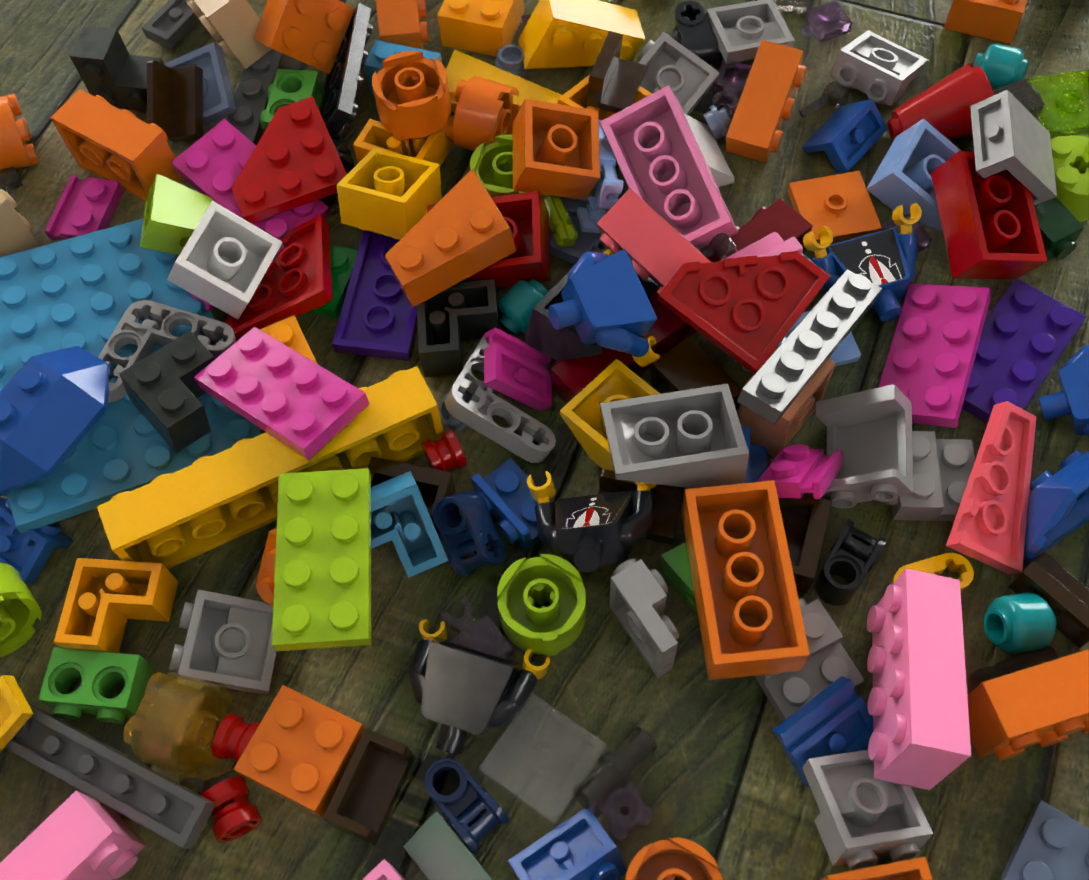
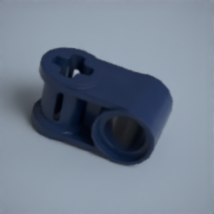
M469 490L441 498L435 504L433 520L448 553L449 563L457 575L468 577L475 573L479 567L487 564L496 566L503 562L505 557L503 541L495 529L487 503L482 495ZM488 545L491 546V549L487 550L486 546ZM466 555L467 559L462 560L461 557Z
M438 760L427 770L425 787L430 797L448 818L447 821L473 853L479 849L478 843L499 823L505 825L510 820L492 796L483 787L481 788L456 760ZM445 773H454L460 777V785L457 791L446 796L436 792L435 786L438 778Z

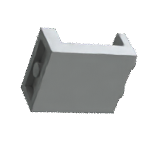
M1008 90L971 105L976 172L985 178L1007 169L1032 193L1034 205L1056 198L1057 190L1051 139L1047 129Z
M895 384L816 402V417L827 426V455H832L836 449H842L844 464L822 496L823 499L832 501L831 505L833 507L846 509L852 508L860 502L871 500L889 502L897 499L898 496L914 493L912 402Z

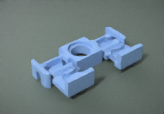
M599 119L600 179L594 186V188H597L595 190V197H589L590 205H587V208L578 207L577 209L582 232L600 233L597 225L598 221L618 201L619 194L621 195L623 189V180H618L615 169L616 157L608 139L605 138L604 130L600 123L603 120Z

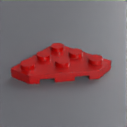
M313 96L278 108L232 186V191L242 217L251 224L337 193L336 185L347 175Z
M322 215L289 230L282 239L285 245L284 249L274 261L272 260L239 319L227 314L226 324L230 325L233 329L236 341L253 327L262 329L293 315L298 317L332 301L330 226Z
M799 251L782 252L780 255L757 257L755 255L728 258L720 262L702 264L700 262L683 263L656 300L755 375L808 307L830 275Z

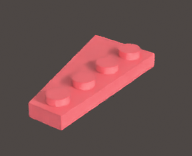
M1009 401L993 406L946 546L1006 574L1021 573L1023 569L1037 416Z

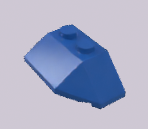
M79 346L31 356L0 391V496L10 493L12 489L24 487L51 476L108 408L109 396L108 376H110L111 367L107 362Z
M1080 449L1076 450L1060 463L1059 466L1062 468L1060 471L1052 475L1047 470L1030 483L1032 492L1029 495L1023 558L1025 565L1089 521V451L1084 454Z

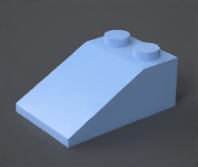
M922 119L896 136L866 189L892 211L896 207L903 205V216L907 218L911 217L910 206L917 203L922 210V216L918 222L943 232L931 172L961 150L925 119Z

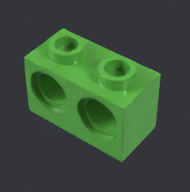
M277 69L274 82L270 83L268 87L269 101L267 108L261 112L260 121L263 131L268 127L278 108L313 96L318 109L320 108L323 87L318 71Z
M53 647L38 700L54 709L53 716L68 720H80L82 714L97 715V720L111 724H124L125 718L142 719L155 667L141 655ZM82 678L78 689L69 694V688L72 683ZM121 682H125L123 691L117 697L111 698L114 687Z

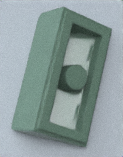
M438 811L403 846L428 880H492Z

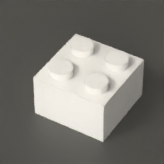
M212 201L175 261L167 280L234 318L239 319L283 242Z

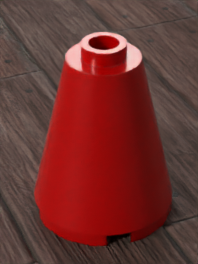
M974 63L966 64L893 110L891 119L887 121L888 131L892 140L894 141L896 136L922 119H925L948 140L973 137L970 106L994 96L989 79L979 65L973 67Z

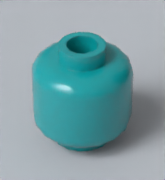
M994 43L987 48L985 54L978 52L973 67L979 65L989 79L993 92L1000 93L1008 90L1011 93L1014 87H1021L1030 60L1024 59L1025 53L1020 48Z
M532 279L530 282L525 280L517 281L498 301V309L503 315L499 322L514 336L519 332L526 335L532 309L549 291L535 279Z
M1020 593L994 599L985 613L983 625L988 639L1001 651L1017 654L1046 648L1052 642L1056 631V617L1049 604L1042 597L1033 593Z

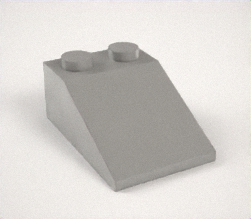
M728 384L600 403L616 479L685 488L745 483L749 450Z

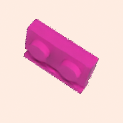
M71 175L44 230L49 239L56 240V238L66 240L108 228L124 192L122 185L119 181L86 177L84 180L78 179L76 175Z
M496 327L484 333V339L489 341V347L484 349V385L540 412L552 407L551 372L547 370V364L551 362V357Z
M802 444L788 446L778 454L757 482L775 480L778 498L801 499L805 493H813L814 499H821L844 465L842 449H836L832 455H824L823 449H809L807 445Z

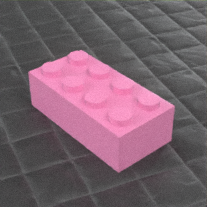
M669 85L600 122L628 187L696 249L701 251L738 232L681 105Z
M905 569L894 584L888 585L883 598L876 606L873 605L870 608L867 617V630L872 632V647L868 654L867 669L870 673H873V688L868 698V713L873 716V733L869 739L868 756L870 760H874V779L930 790L971 757L960 580Z
M75 791L0 863V880L118 879L132 869L138 860L137 855L146 845L114 809L79 791Z

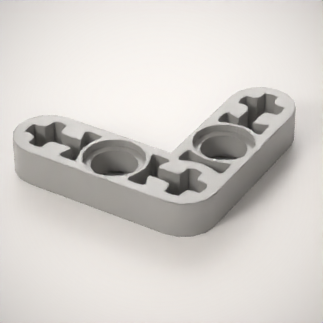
M140 300L131 304L98 358L107 362L111 367L110 376H108L109 381L113 376L116 379L115 383L109 382L108 403L122 399L127 393L119 373L149 356L155 344L165 346L177 339L178 337L171 335V332L178 325L191 326V332L215 359L237 342L233 329L224 322L150 300ZM149 316H152L153 320H149L147 318ZM139 319L144 320L142 324L138 322ZM220 338H224L225 342L219 341ZM211 341L217 342L216 345H211ZM126 344L138 346L137 351L131 356L121 357L117 355L119 348Z
M483 336L445 398V407L454 418L522 459L531 463L543 462L556 443L555 435L551 429L491 393L493 388L484 385V381L478 380L472 374L471 370H478L484 373V349L489 347V341L484 339ZM466 390L473 394L469 403L462 400ZM492 415L504 418L509 427L503 428L498 426L493 421ZM517 429L521 431L519 435L515 433ZM535 440L538 444L535 445L532 441Z

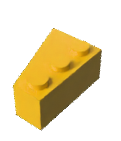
M539 0L518 39L524 56V68L543 69L594 66L609 31L623 34L620 59L632 61L645 41L637 10L598 0Z

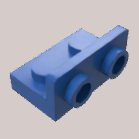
M510 458L485 478L476 473L470 479L473 491L483 496L487 503L488 511L499 521L497 527L504 538L511 544L517 541L527 551L540 541L534 508L538 505V502L532 498L527 485L528 476Z
M0 498V563L14 567L25 584H35L53 549L68 548L73 539L61 531L62 526L58 522L37 529H30L21 534L15 525L8 498Z
M588 806L508 860L519 880H618L627 872L617 846Z

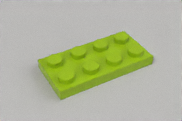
M369 468L279 474L272 646L274 650L288 651L371 645V474Z

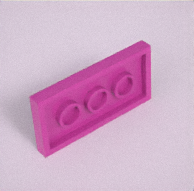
M223 119L174 159L171 164L173 170L198 192L211 197L217 204L243 218L233 194L232 186L256 145L226 119ZM318 199L252 224L282 241L289 230L319 215H322L324 218L330 215L329 207ZM283 243L281 244L274 258H277L280 252L284 249L285 245Z
M909 284L879 387L895 384L912 402V423L957 428L991 300L990 288Z
M253 327L194 377L200 389L308 460L370 404L365 392L256 327Z

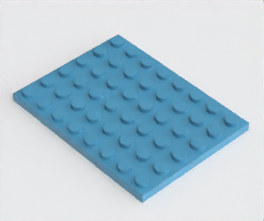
M143 219L0 257V391L31 356L79 346L98 357L127 308L137 301L150 300L214 319L211 310L205 309V304L201 300H195L186 290L167 280L179 255L140 247ZM149 316L147 318L149 320H153L152 316ZM140 319L138 320L140 324H142V322L144 321ZM184 324L178 325L172 330L171 335L180 337L191 331L192 327ZM211 341V345L215 346L217 342ZM126 344L119 348L117 355L121 357L131 356L137 351L138 346ZM155 344L150 354L159 350L163 346ZM113 376V378L109 382L115 383V377ZM126 393L122 399L108 403L105 413L51 476L30 485L10 490L7 497L15 525L22 534L30 529H37L96 509L97 506L110 501L113 496L119 493L131 492L151 483L153 479L160 475L172 474L192 465L195 460L201 457L213 456L231 448L242 439L254 438L260 435L259 427L208 393H205L197 399L204 406L211 431L176 454L134 406Z

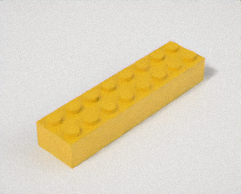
M415 366L409 370H400L377 384L358 388L366 393L370 404L309 460L265 432L254 438L242 439L231 448L213 456L201 457L195 460L192 465L172 474L160 475L153 479L151 483L131 492H122L113 496L110 501L97 506L112 551L122 561L162 563L167 569H170L277 520L279 474L363 469L368 468L371 456L403 463L423 454L421 442L428 439L432 441L440 439L444 430L438 405L419 368Z

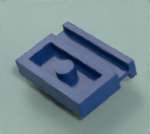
M843 676L839 677L772 730L775 737L779 738L782 743V749L801 781L809 788V783L803 772V766L808 758L862 751L868 746L870 736L873 733V716L869 715L868 708L862 697L856 694L852 680Z

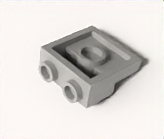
M758 0L707 9V18L717 40L718 52H721L726 64L755 59L761 40L794 48L795 40L774 0Z
M866 31L840 49L830 76L836 78L846 88L858 89L866 93L870 99L878 104L892 106L904 96L909 83L923 73L928 59L879 35Z
M665 32L655 42L650 40L639 56L641 60L638 63L646 65V72L640 86L651 93H655L669 85L686 115L691 113L718 79L720 73Z
M912 431L914 493L898 496L897 499L885 503L892 506L893 520L954 521L975 462L973 441L965 439H936L935 431Z
M632 558L619 565L613 572L614 576L611 577L609 608L656 677L659 678L673 668L678 647L676 640L679 638V634L672 621L664 614L667 599L666 593L668 592L664 579L656 569L649 571L642 559L636 561V559Z
M198 589L194 603H184L179 628L187 629L184 645H174L168 671L177 672L175 684L219 692L221 688L267 695L277 652L272 646L273 606L261 601Z
M804 598L799 599L810 653L801 671L755 676L782 722L841 676L851 679L854 683V689L861 686L865 681L840 643L843 635L819 599L807 604Z
M868 750L808 758L804 764L803 772L820 809V813L814 822L833 866L847 864L850 871L873 867L878 862L877 858L890 856L894 863L915 859L921 855L920 849L934 833L911 786L874 779V760H870Z

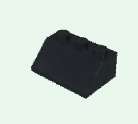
M593 246L589 250L600 253L605 252L596 246ZM567 273L532 309L525 342L557 361L600 355L605 350L604 347H600L597 343L584 344L581 342L574 325L556 330L550 322L548 308L550 305L563 302L561 292L568 280ZM650 277L645 282L639 278L649 299L658 289L659 285Z

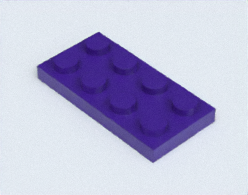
M363 231L332 342L335 352L410 361L418 330L417 306L413 308L385 257V254L399 240L371 231Z
M1015 278L985 319L962 409L987 424L995 404L1009 401L1024 409L1087 316Z

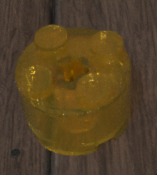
M157 672L150 677L146 685L145 696L138 707L136 715L132 716L126 723L123 733L124 741L131 744L134 756L139 761L188 778H196L201 775L196 771L202 765L211 767L218 759L212 756V742L219 725L226 716V704L234 706L232 694L226 687L181 675L178 672L167 674Z

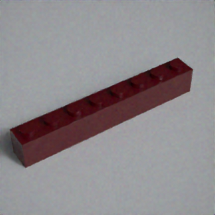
M780 198L769 207L763 206L749 222L742 227L736 226L737 233L725 238L715 247L710 246L706 248L702 254L711 262H719L773 232H777L784 241L795 236L804 251L806 248L803 245V238L812 231L813 225ZM657 289L649 298L657 320L643 337L645 339L649 336L655 337L656 344L651 346V349L655 354H660V357H662L687 337L690 338L698 331L656 300L658 297L657 291L659 290ZM605 348L600 355L562 361L556 360L551 368L552 389L568 403L616 359L638 376L651 368L652 363L646 367H641L634 361L632 355Z

